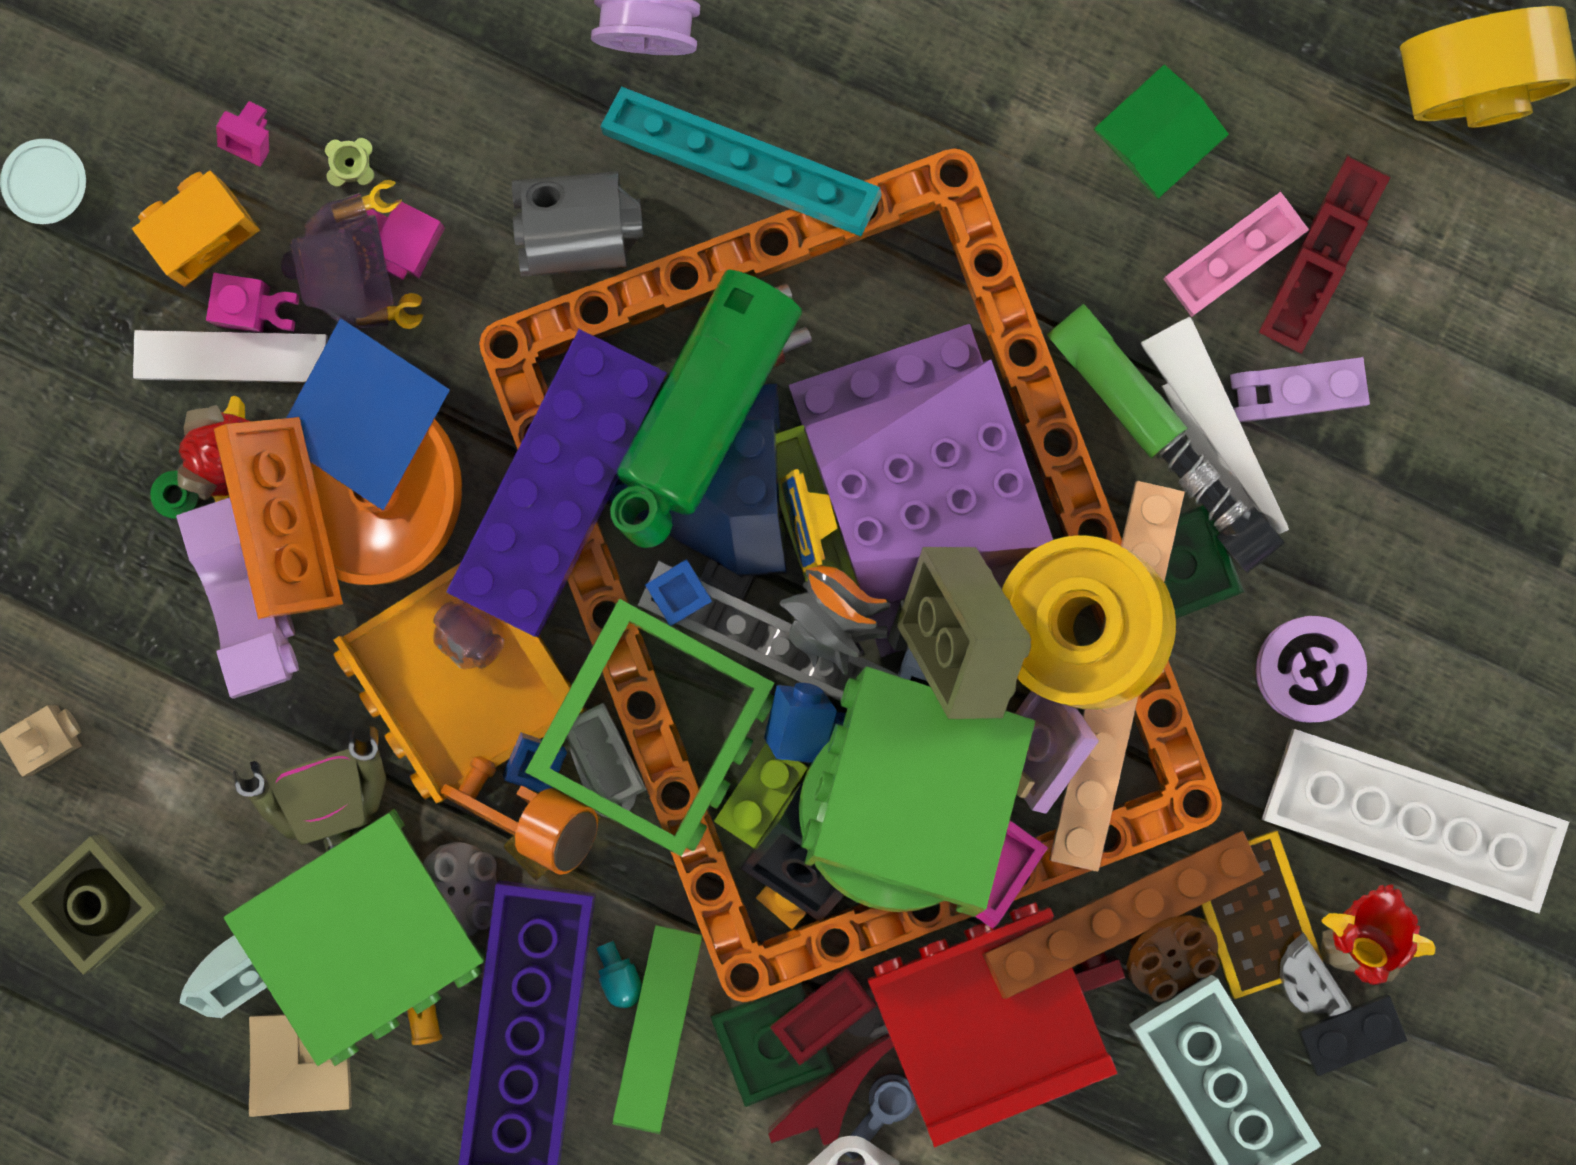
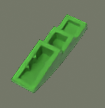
M655 925L614 1113V1125L660 1134L702 935Z

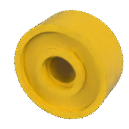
M1531 7L1467 19L1417 35L1400 46L1413 116L1417 121H1439L1466 117L1468 127L1500 124L1532 114L1531 102L1557 95L1576 86V60L1566 10L1563 7Z
M1068 536L1052 540L1027 554L1011 571L1003 585L1002 591L1004 595L1009 599L1013 610L1031 638L1029 655L1024 658L1017 679L1028 689L1043 698L1080 709L1098 710L1115 707L1134 699L1147 690L1162 673L1169 660L1176 634L1175 610L1170 593L1161 577L1146 561L1114 542L1093 536ZM1100 604L1106 616L1105 630L1096 642L1087 646H1080L1073 633L1074 620L1077 614L1086 606Z

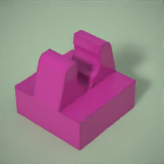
M249 101L239 116L225 111L216 125L217 146L261 167L269 153V131L265 130L267 120L263 119L267 109Z

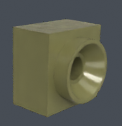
M103 834L93 835L86 839L17 902L83 975L96 970L166 906V903ZM89 891L95 893L101 901V910L97 916L90 914L85 908L84 899Z

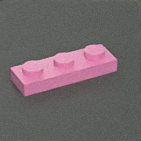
M1279 192L1165 276L1163 280L1190 316L1193 317L1308 232L1309 229L1284 195Z

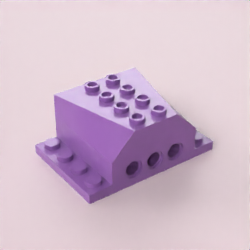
M970 324L789 385L826 494L830 497L835 520L857 585L868 596L877 599H887L890 603L888 610L868 617L876 621L877 626H887L888 636L900 601L906 598L922 547H976L1002 590L1011 571L1027 554L1053 540L992 360L983 362ZM888 636L887 638H875L880 657L898 652L888 642Z

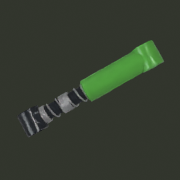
M1084 304L1046 334L1121 421L1120 423L1151 459L1157 456V459L1163 458L1168 464V471H1174L1180 478L1178 484H1181L1183 490L1188 492L1190 498L1196 497L1195 504H1202L1209 512V520H1215L1214 526H1216L1218 532H1221L1217 538L1247 574L1285 543L1254 506L1249 509L1242 500L1237 502L1230 493L1232 487H1225L1219 480L1221 474H1218L1219 472L1214 469V466H1211L1212 463H1209L1208 460L1204 462V454L1198 455L1189 445L1191 438L1184 439L1185 431L1188 427L1113 341L1114 339Z

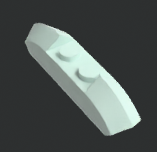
M232 936L214 949L195 969L182 990L179 1003L206 1017L222 1018L267 988L236 937Z

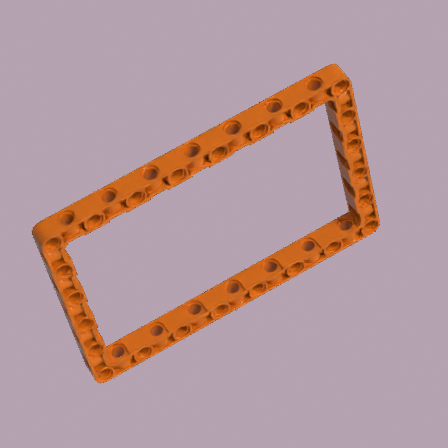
M955 148L944 150L866 180L865 182L880 187L882 196L876 206L877 214L868 222L862 236L789 209L495 321L487 326L481 334L479 342L480 351L516 447L519 449L548 391L538 363L567 352L578 329L602 339L711 297L724 272L727 270L740 271L759 279L939 211L1064 537L1079 536L1078 531L1082 522L1091 520L1097 522L1103 529V539L1120 546L1122 543L1118 528L977 163L964 150ZM949 165L959 166L966 174V182L959 187H949L941 180L940 171ZM769 233H779L788 241V247L782 254L771 256L762 250L760 246L762 239ZM986 253L995 256L1000 262V272L992 277L982 276L975 269L974 261L976 257ZM685 266L694 269L699 276L694 287L689 290H680L673 286L671 278L675 270ZM596 300L605 303L608 306V315L603 322L593 325L583 320L582 312L586 304ZM506 334L516 337L518 348L513 356L501 359L494 355L493 345L498 337ZM1019 342L1027 343L1031 346L1035 355L1033 364L1026 367L1014 364L1009 356L1010 346ZM1057 431L1066 436L1069 442V449L1066 455L1055 457L1047 453L1044 448V437L1047 433ZM598 520L567 580L592 646H594L602 631V628L595 621L594 615L597 607L603 602L608 601L616 604L619 599L629 603ZM1092 604V611L1099 629L1102 631L1105 612L1100 604ZM628 623L602 673L661 828L675 835L700 786L641 631L637 626ZM1169 661L1155 682L1138 696L1134 713V720L1161 789L1113 807L1109 825L1115 828L1118 838L1113 848L1103 851L1100 867L1205 828L1215 822L1220 815L1222 807L1221 796ZM636 692H648L655 700V710L647 719H638L629 710V700ZM1159 699L1165 700L1172 708L1171 720L1163 727H1156L1148 717L1150 705ZM677 781L687 786L690 799L683 808L674 809L664 802L663 790L670 782ZM1198 789L1206 797V809L1199 816L1190 817L1183 808V800L1187 793ZM708 808L700 821L707 828L695 851L693 852L686 848L682 856L671 852L721 986L726 994L736 1001H754L973 917L957 912V904L948 901L938 903L937 913L932 918L926 920L918 919L913 915L912 911H884L859 904L827 916L821 922L818 920L759 943ZM1056 829L1034 837L1048 847V849L1014 900L1093 870L1049 860ZM713 872L721 876L724 881V891L720 896L710 899L705 898L699 893L697 880L702 874ZM829 929H841L848 935L849 943L843 952L831 954L822 947V936ZM748 963L757 969L759 979L754 986L740 988L734 984L731 978V971L738 964Z

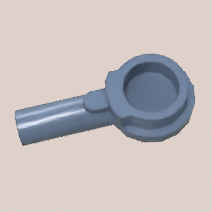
M889 1073L880 1076L873 1082L869 1090L871 1110L850 1136H858L870 1142L884 1123L892 1124L893 1122L904 1120L912 1113L916 1106V1100L906 1077L900 1074ZM856 1152L845 1153L853 1160L859 1156Z

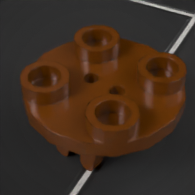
M1179 915L1155 924L1142 934L1140 938L1136 936L1129 939L1132 948L1126 963L1128 976L1141 992L1150 994L1152 999L1157 1002H1165L1171 999L1176 992L1189 987L1198 979L1209 977L1215 973L1220 964L1216 956L1218 950L1216 933L1204 919L1195 916Z

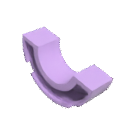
M230 497L176 515L189 561L196 569L202 581L215 617L220 640V650L216 652L229 696L235 699L291 680L293 672L299 671L294 650L288 641V637L295 635L294 625L290 615L258 620Z

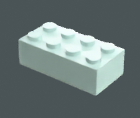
M1213 975L1199 980L1129 1024L1215 1165H1291L1321 1147L1223 986Z

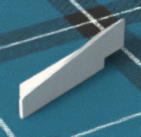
M1191 317L1141 342L1144 351L1167 381V384L1161 386L1160 389L1168 405L1188 427L1184 438H1191L1189 445L1198 455L1204 454V462L1208 460L1209 463H1212L1211 466H1214V469L1219 472L1218 474H1221L1219 478L1221 483L1225 487H1232L1230 493L1237 502L1242 500L1249 509L1254 506L1278 534L1289 530Z

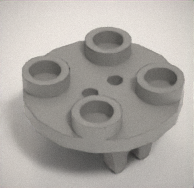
M453 842L439 846L426 857L423 865L468 936L474 935L479 929H487L491 924L495 886L497 883V864L494 857L490 853L482 852L476 846L466 843Z

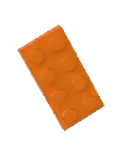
M300 418L231 423L215 428L216 441L258 620L329 609L342 605L343 601Z

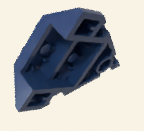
M777 384L763 385L695 512L684 515L670 510L672 528L668 536L694 551L700 552L738 576L787 573L785 525L780 519L776 433L780 432ZM618 478L607 501L613 502L618 493L628 487L620 478ZM649 510L640 512L636 517L644 521L648 517Z

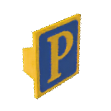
M796 469L779 481L802 572L806 573V569L822 565L825 556L821 539L836 530L837 524L829 495L808 492L804 473L799 474V470Z

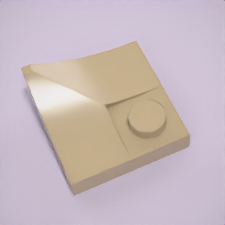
M284 1014L252 1015L249 1017V1117L347 1110L352 1107L350 1057L336 1066L329 1059L317 1067Z

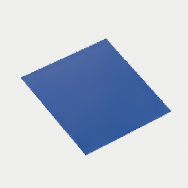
M340 318L287 418H300L311 463L384 511L450 389Z

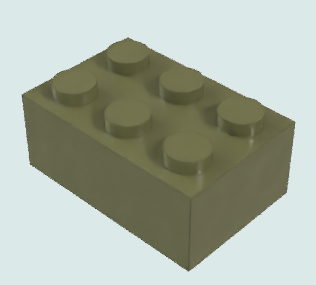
M922 547L897 627L948 719L1003 718L1009 699L1015 693L1016 680L1024 658L1030 652V635L1022 625L1009 599L1004 595L991 569L986 565L976 547Z

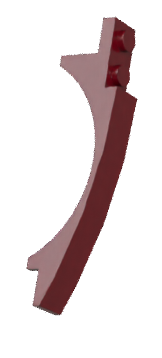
M1105 952L1078 964L1079 968L1074 969L1083 993L1125 978L1119 959L1116 956L1107 958ZM889 1033L865 1046L837 1068L834 1073L828 1075L800 1097L768 1128L771 1143L814 1128H818L824 1146L837 1140L843 1117L860 1082L881 1057L894 1047Z

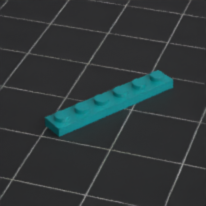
M622 86L600 126L603 135L858 236H862L882 196L881 189L878 186Z

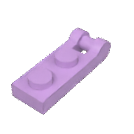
M1363 357L1230 375L1232 390L1237 389L1239 407L1234 408L1240 423L1370 405ZM1268 386L1270 403L1258 404L1256 387Z

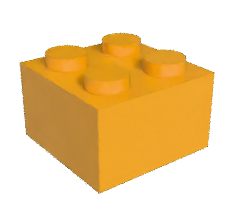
M211 170L204 175L201 172H196L186 178L177 187L180 192L165 204L162 201H157L147 207L138 216L141 222L132 228L164 273L183 287L260 231L229 187Z

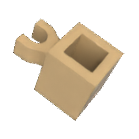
M47 705L0 733V741L22 777L37 774L82 746L77 738V735L81 733V729L76 719L68 709L65 708L61 711L58 705Z

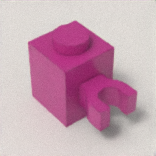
M403 202L392 210L388 217L374 209L355 213L351 217L354 224L378 235L371 249V252L381 259L378 267L404 280L407 273L420 278L445 229L439 220Z
M213 273L206 321L216 327L263 333L265 320H268L282 330L294 331L295 322L293 320L280 319L278 308L283 303L298 305L299 295L291 292H279L269 296L270 286L262 280Z

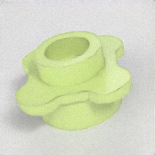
M358 138L355 142L332 140L326 145L325 153L329 157L328 162L330 166L327 180L331 185L341 187L346 182H358L364 186L372 182L374 171L370 168L369 155L372 153L373 147L367 139ZM348 158L354 160V165L351 167H347L345 164Z

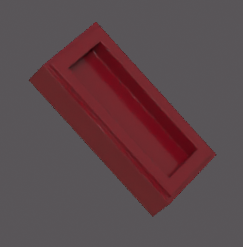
M845 967L770 1025V1028L797 1063L801 1065L875 1008L876 1004L850 970Z

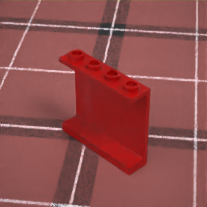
M1033 902L1009 912L1012 921L993 929L984 922L964 930L967 939L950 946L946 938L919 948L921 957L903 964L899 956L874 966L873 969L876 976L867 979L934 1148L1118 1074L1111 1055L1105 1049L1073 967L1009 998L1003 999L982 955L1052 921L1054 915L1048 906L1039 910L1037 902Z

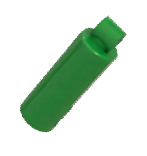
M736 270L724 272L617 468L618 477L628 487L619 492L614 498L610 508L611 519L614 525L631 542L639 547L650 548L664 542L672 528L670 510L684 515L695 512L802 315L801 308L791 298L756 277ZM644 510H649L648 517L642 523L634 525L636 516Z

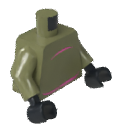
M370 727V741L361 742L356 739L355 730H351L349 749L266 775L268 783L264 781L261 765L257 761L250 762L251 770L254 774L252 779H242L236 770L233 771L236 790L240 795L248 797L261 817L287 839L298 840L300 845L323 839L327 852L351 837V829L371 823L370 816L379 810L387 780L378 750L379 731L375 727Z

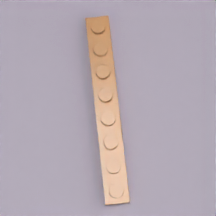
M1136 481L1121 546L1146 561L1164 582L1185 492ZM1106 616L1104 617V622H1103V626H1102V631H1101L1100 637L1102 636V634H1103V632H1104V630H1105V626H1106ZM1138 696L1115 707L1083 710L1082 717L1099 742L1066 786L1050 861L1099 871Z

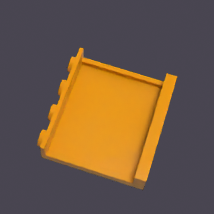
M461 563L345 636H338L334 639L339 648L338 651L333 653L337 663L348 678L354 674L365 689V691L359 694L364 706L373 718L381 715L390 729V732L384 735L389 746L399 759L407 756L416 771L410 775L416 789L425 800L432 796L436 804L447 799L440 793L445 784L457 790L460 788L472 768L469 764L473 757L482 756L493 762L496 768L509 760L520 732L542 739L571 688L570 682L540 635L539 637H534L446 593ZM447 637L451 639L452 643L454 641L455 644L460 645L463 651L465 649L468 653L471 651L473 655H476L479 658V662H476L477 666L461 669L450 657L444 654L445 651H451ZM455 651L449 653V656H454L457 660H459L457 653ZM462 658L464 664H466L467 666H471L469 660H465V658ZM583 706L579 715L587 710L585 706Z

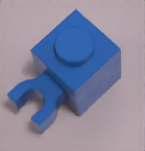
M796 683L794 687L777 685L764 739L776 759L812 763L822 748L830 741L836 724L843 726L846 713L836 712L837 710L824 691L816 685L810 683Z

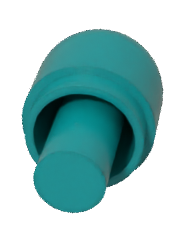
M614 941L597 947V952L604 966L603 969L598 971L600 976L599 982L607 1000L618 1008L634 1006L639 1001L642 982L635 965L631 964L629 958L621 959Z

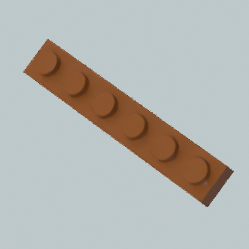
M1239 831L982 955L1002 998L1006 999L1148 931L1157 923L1188 912L1264 874L1244 831Z

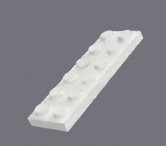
M1296 729L1291 730L1262 817L1264 821L1536 913H1540L1569 825L1568 821Z

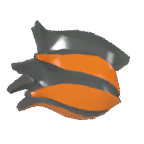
M822 565L806 569L808 581L803 583V587L807 592L780 601V605L795 618L790 628L789 639L797 648L808 655L813 667L816 666L819 657L834 662L843 675H848L849 655L857 658L865 655L859 644L860 641L887 638V626H877V622L868 617L888 610L890 603L887 599H877L868 596L849 576L834 567Z

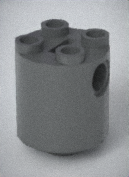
M618 171L512 180L514 209H522V212H518L517 216H513L515 244L525 245V248H519L518 250L521 277L627 268V252L639 238L644 237L640 199H634L621 188Z

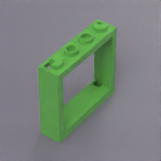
M619 599L525 773L591 807L602 815L678 856H682L686 848L694 852L707 828L706 825L700 822L709 805L716 809L718 808L730 786V782L723 779L732 762L739 766L741 765L753 743V739L746 735L754 720L757 719L763 723L772 708L774 695L770 694L774 682ZM628 623L637 626L752 689L748 700L675 835L550 769Z

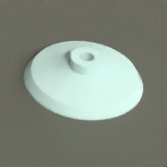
M52 139L31 140L18 146L6 159L0 176L1 193L7 206L21 219L35 224L55 223L69 216L80 204L86 188L85 169L78 155L67 145Z

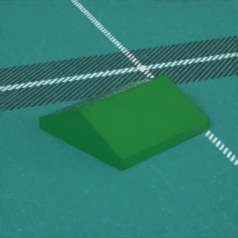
M1166 65L1157 70L1094 128L1098 136L1157 199L1229 135L1201 96Z

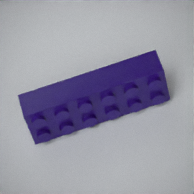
M578 329L446 593L534 637H539L619 478L617 468L667 379V372Z
M499 881L496 883L458 1165H560L596 893L509 881Z

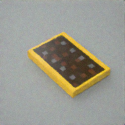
M1276 830L1248 840L1264 875L1200 905L1205 921L1217 935V956L1233 999L1281 984V960L1289 945L1303 932L1322 960L1279 833Z

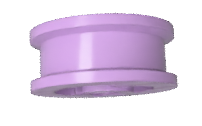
M594 0V4L601 9L599 27L591 31V40L594 43L619 51L651 55H685L696 51L697 41L690 37L692 18L700 15V4L696 1Z
M1305 616L1285 622L1267 636L1257 655L1256 680L1263 698L1277 713L1298 722H1323L1342 715L1358 700L1366 683L1367 661L1359 640L1343 624L1327 617ZM1303 634L1321 636L1333 646L1330 654L1324 649L1317 647L1304 649L1310 662L1319 661L1321 663L1322 669L1316 672V677L1321 687L1328 686L1333 681L1338 665L1344 670L1342 684L1338 691L1329 700L1318 705L1300 703L1289 695V688L1292 685L1302 691L1318 690L1311 677L1303 678L1300 674V670L1306 666L1301 652L1295 653L1290 657L1285 674L1280 673L1278 670L1279 657L1284 647L1292 639Z

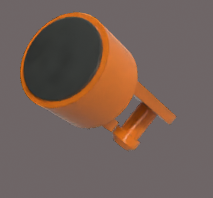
M482 756L473 757L469 764L472 768L458 790L445 784L440 791L443 796L464 809L514 835L515 846L520 854L560 875L571 872L583 861L597 833L598 817L595 810L554 788L545 789L537 794L521 785L516 795L527 802L528 805L523 811L519 822L475 800L487 778H492L496 772L495 764Z

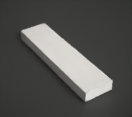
M134 330L133 378L136 380L305 383L328 342V336L326 334Z

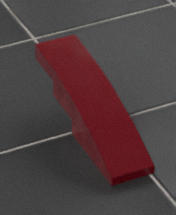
M1348 154L1346 155L1259 329L1260 334L1302 354L1347 269L1346 265L1369 223L1368 220L1391 178L1390 175Z

